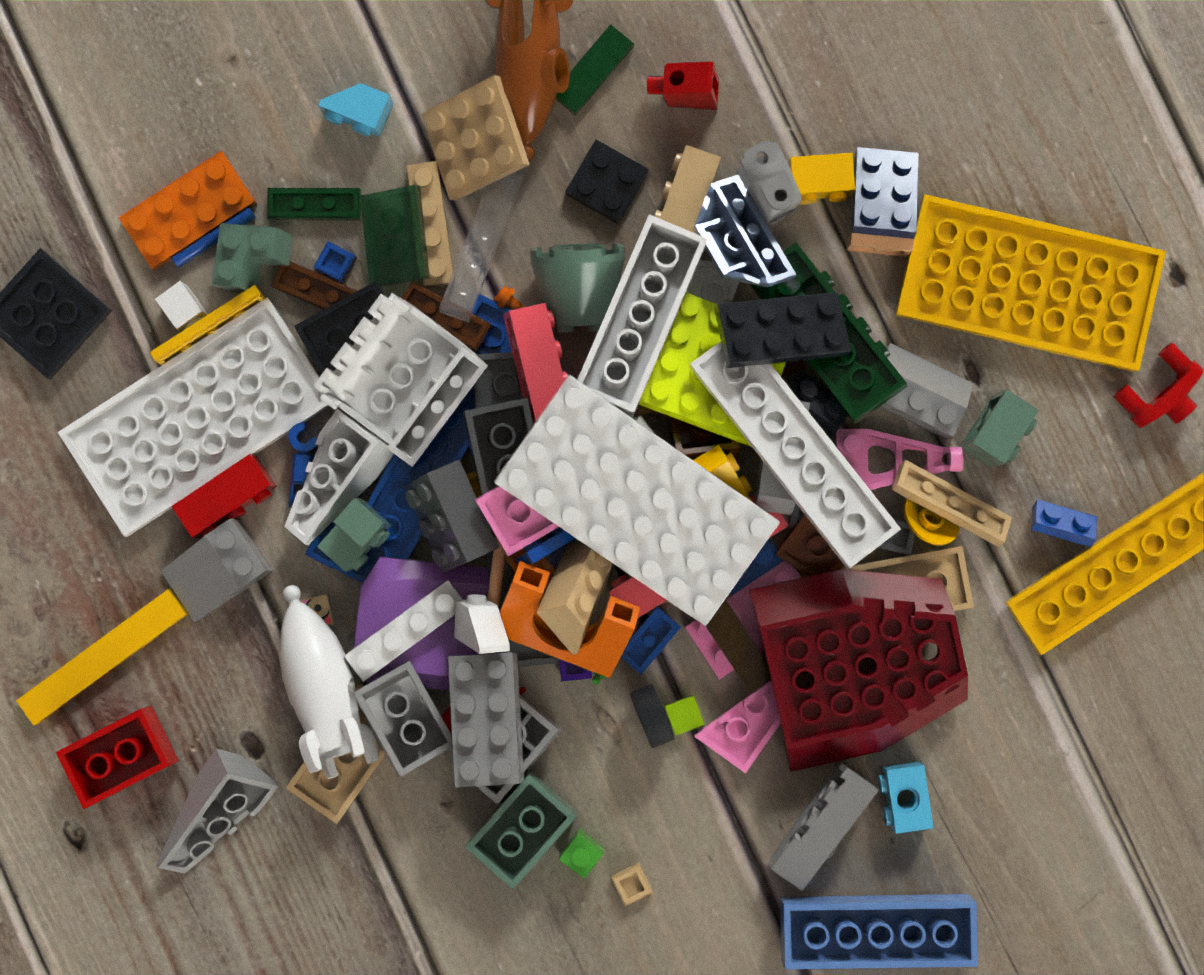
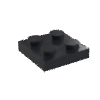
M595 139L567 187L565 195L619 224L649 173V169Z

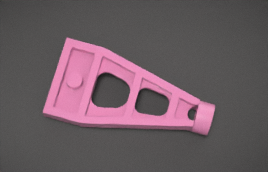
M838 429L835 433V446L870 490L893 485L899 465L902 463V451L905 449L922 451L925 454V466L922 469L931 474L944 471L961 472L963 470L964 456L962 447L947 448L871 429ZM879 446L890 449L894 454V467L888 472L880 474L870 473L868 470V449L870 447ZM944 454H947V465H945L942 461V457Z

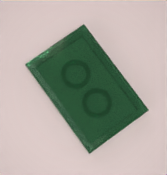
M411 185L361 195L369 284L377 281L380 287L430 278L420 186Z

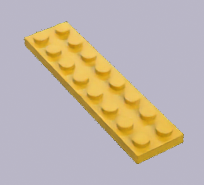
M1204 472L1095 542L1092 547L1086 548L1004 602L1038 655L1048 652L1204 549Z

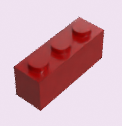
M249 454L171 507L191 537L201 538L219 527L226 520L231 518L238 519L246 513L244 508L255 502L258 505L272 496L270 491L277 486L258 457Z

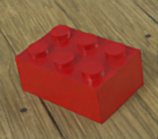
M152 705L141 708L56 752L83 810L179 762Z

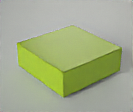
M694 695L664 705L676 736L705 725Z

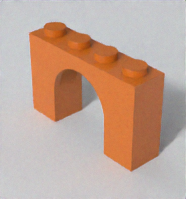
M520 561L499 610L507 638L610 678L635 630L640 607L610 596L599 620L589 626L578 654L572 655L536 613L550 572Z

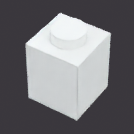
M181 281L155 298L174 327L181 332L208 315L191 289Z

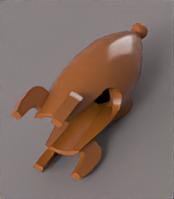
M485 0L486 4L491 8L499 9L495 39L494 73L501 78L528 161H531L535 156V151L531 144L541 133L547 122L557 93H564L569 85L570 65L566 52L560 47L558 13L567 11L573 4V0H534L532 30L525 41L522 0Z

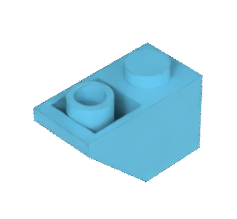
M360 83L321 99L318 106L322 113L325 114L324 118L336 125H341L344 122L353 126L352 130L366 137L373 134L380 137L394 103L389 94Z

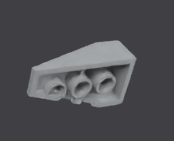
M216 748L194 781L157 862L158 868L186 873L214 850L213 844L226 833L232 835L238 830L237 824L247 815L254 816L278 788L277 782L242 755Z

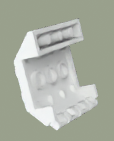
M393 293L389 297L380 294L368 310V313L374 318L369 320L363 317L349 336L355 344L351 346L346 342L330 362L336 367V370L332 371L326 368L314 384V387L319 390L320 400L334 410L338 407L387 442L389 444L388 450L413 467L488 365L463 342L415 306Z

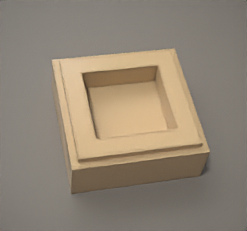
M639 862L611 876L624 906L653 893Z

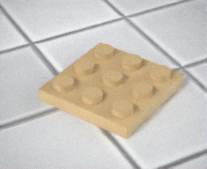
M493 75L421 113L449 200L457 201L530 165L500 76Z

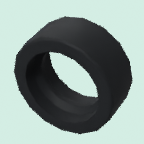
M653 684L631 692L630 697L651 748L674 740V734Z

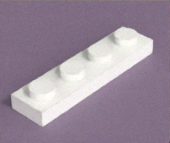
M447 580L345 654L344 657L364 682L455 615V600L463 599L451 582Z

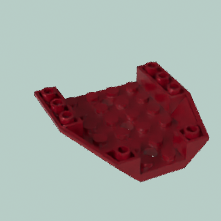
M837 569L749 590L755 618L760 628L783 731V743L790 772L881 752L968 700V672L957 620L941 578ZM927 643H934L937 646L936 656L929 660L923 659L921 656L922 647ZM865 657L873 658L875 661L873 671L868 674H863L858 670L860 660ZM803 671L810 672L813 676L811 685L806 688L798 687L795 683L796 676Z

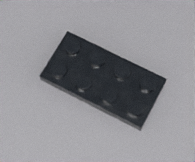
M838 292L718 303L714 308L727 368L847 356L851 352Z

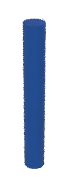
M248 207L225 222V224L245 225L256 218V216ZM220 226L173 256L172 260L178 268L218 243Z

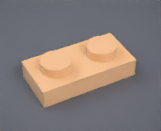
M851 233L847 238L846 251L908 257L913 251L914 239Z

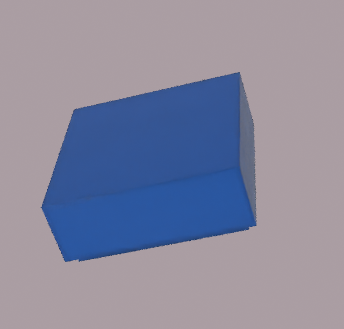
M328 241L313 268L342 284L357 257Z

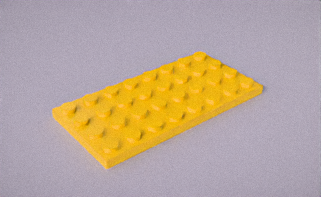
M924 194L917 216V233L914 238L913 251L908 256L895 316L1138 372L1140 371L1166 251Z

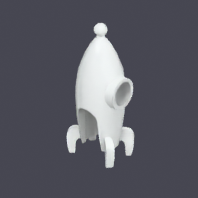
M294 585L287 586L283 591V597L285 601L289 602V607L284 615L279 646L282 679L290 704L293 706L305 731V734L299 739V749L304 763L310 773L318 772L322 769L326 779L338 776L333 758L351 752L352 757L364 754L367 764H372L379 760L378 747L373 731L369 726L360 724L358 703L353 694L355 692L353 675L337 636L312 608L299 601L301 597L300 589Z

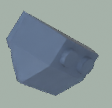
M736 175L710 184L694 229L697 235L708 239L705 249L721 277L763 287H770L795 278V271L739 176Z

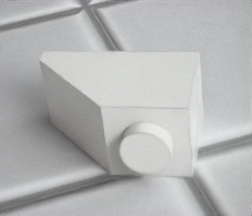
M479 594L468 595L466 600H455L454 638L479 654L510 651V644L498 605L487 600L485 595Z

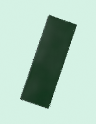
M610 24L570 71L568 88L564 93H557L556 101L576 116L632 50L634 43Z
M268 188L267 218L268 220L361 221V189Z

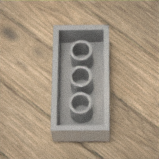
M517 653L448 656L455 788L520 784L524 782Z

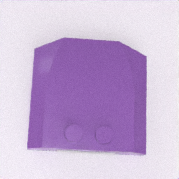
M379 557L375 566L361 585L354 648L447 580L451 582L463 600H466L467 596L472 594L485 595L487 599L489 589L488 568L460 565L443 573L441 567H438L435 562ZM454 615L365 681L366 683H371L410 661L425 688L450 690L448 656L479 655V653L454 638Z

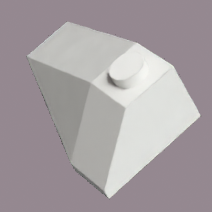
M339 409L334 412L318 435L315 443L318 445L313 462H308L305 472H308L302 490H299L296 494L284 526L305 545H309L339 516L354 498H357L379 477L394 454L387 449L389 445Z

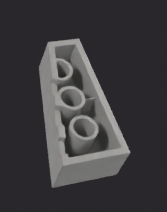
M837 761L769 860L768 865L770 869L801 891H803L806 885L811 886L820 873L819 868L825 860H829L832 857L838 843L851 829L854 822L879 789L842 762Z

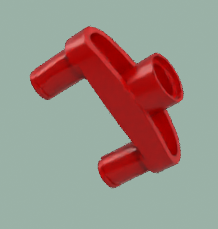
M1174 342L1164 347L1158 355L1176 373V379L1156 398L1146 404L1128 384L1123 386L1113 396L1132 416L1130 420L1138 428L1152 423L1164 414L1177 424L1190 415L1197 407V404L1187 394L1200 379L1204 369L1195 360L1191 361Z

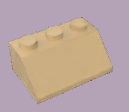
M579 540L567 544L536 611L572 655L579 652L607 586L613 564Z

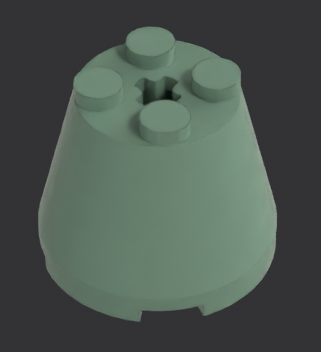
M600 243L554 245L549 247V252L542 253V247L531 248V265L542 301L546 303L547 310L550 309L553 313L556 332L575 331V326H587L588 331H599L621 279L625 259L624 244H612V250L606 249L605 245Z

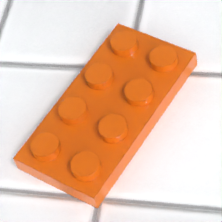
M221 150L118 218L151 269L155 271L171 261L173 256L219 227L220 223L227 222L248 207L252 208L257 202Z

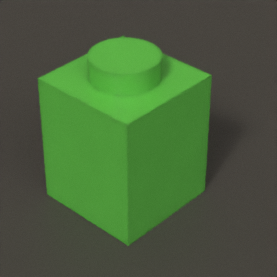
M578 828L560 852L559 860L585 879L604 854V847Z

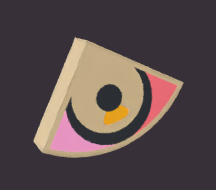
M329 594L299 600L301 603L312 608L327 625L335 624Z

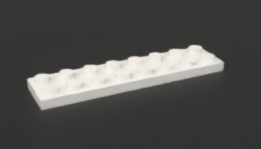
M721 342L690 364L691 370L847 569H850L901 530L771 364L727 368Z

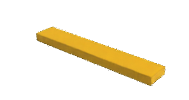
M167 589L17 699L16 702L33 726L40 724L187 616L188 612L173 591Z

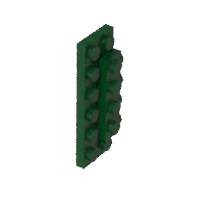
M797 242L783 251L796 273L795 278L770 287L749 284L760 300L836 293L832 288L835 286V283L825 270L820 273ZM842 293L839 295L851 352L847 356L807 361L854 423L857 424L908 387V385L887 357L891 354L880 340L876 343L869 335L872 332L871 328L862 317L855 318L850 311L853 309L851 302Z

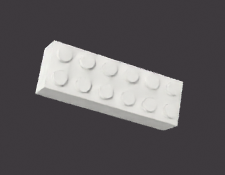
M650 214L647 217L577 379L631 418L635 414L708 240L705 237Z

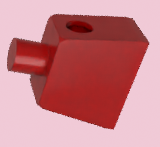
M714 62L667 63L664 66V76L648 75L647 94L663 95L667 105L670 107L718 110L719 77Z

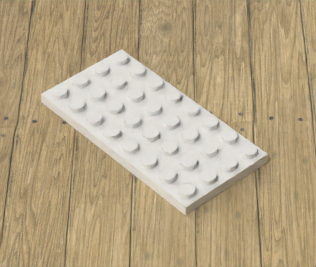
M267 297L63 428L58 434L123 536L128 537L172 509V505L247 455L257 454L288 434L294 425L305 423L328 408L329 405L320 400L319 390L314 387V384L320 377L272 301Z
M570 374L494 481L495 484L705 626L780 523L775 517Z

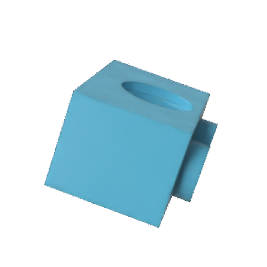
M916 761L881 766L882 775H878L880 793L886 795L887 806L883 807L885 825H890V829L896 834L933 829L924 764ZM903 790H910V801L905 805H899L897 802L898 794Z

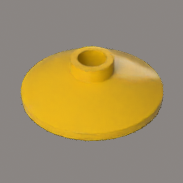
M908 498L905 500V519L911 530L920 539L927 543L941 546L951 543L958 536L960 526Z

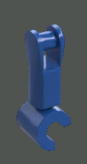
M307 423L294 425L288 435L291 446L297 450V454L292 455L289 508H292L297 494L295 493L296 484L305 483L308 472H305L308 462H313L314 455H310V451L318 446L315 444L317 438H311L307 443L300 441V434L307 430Z

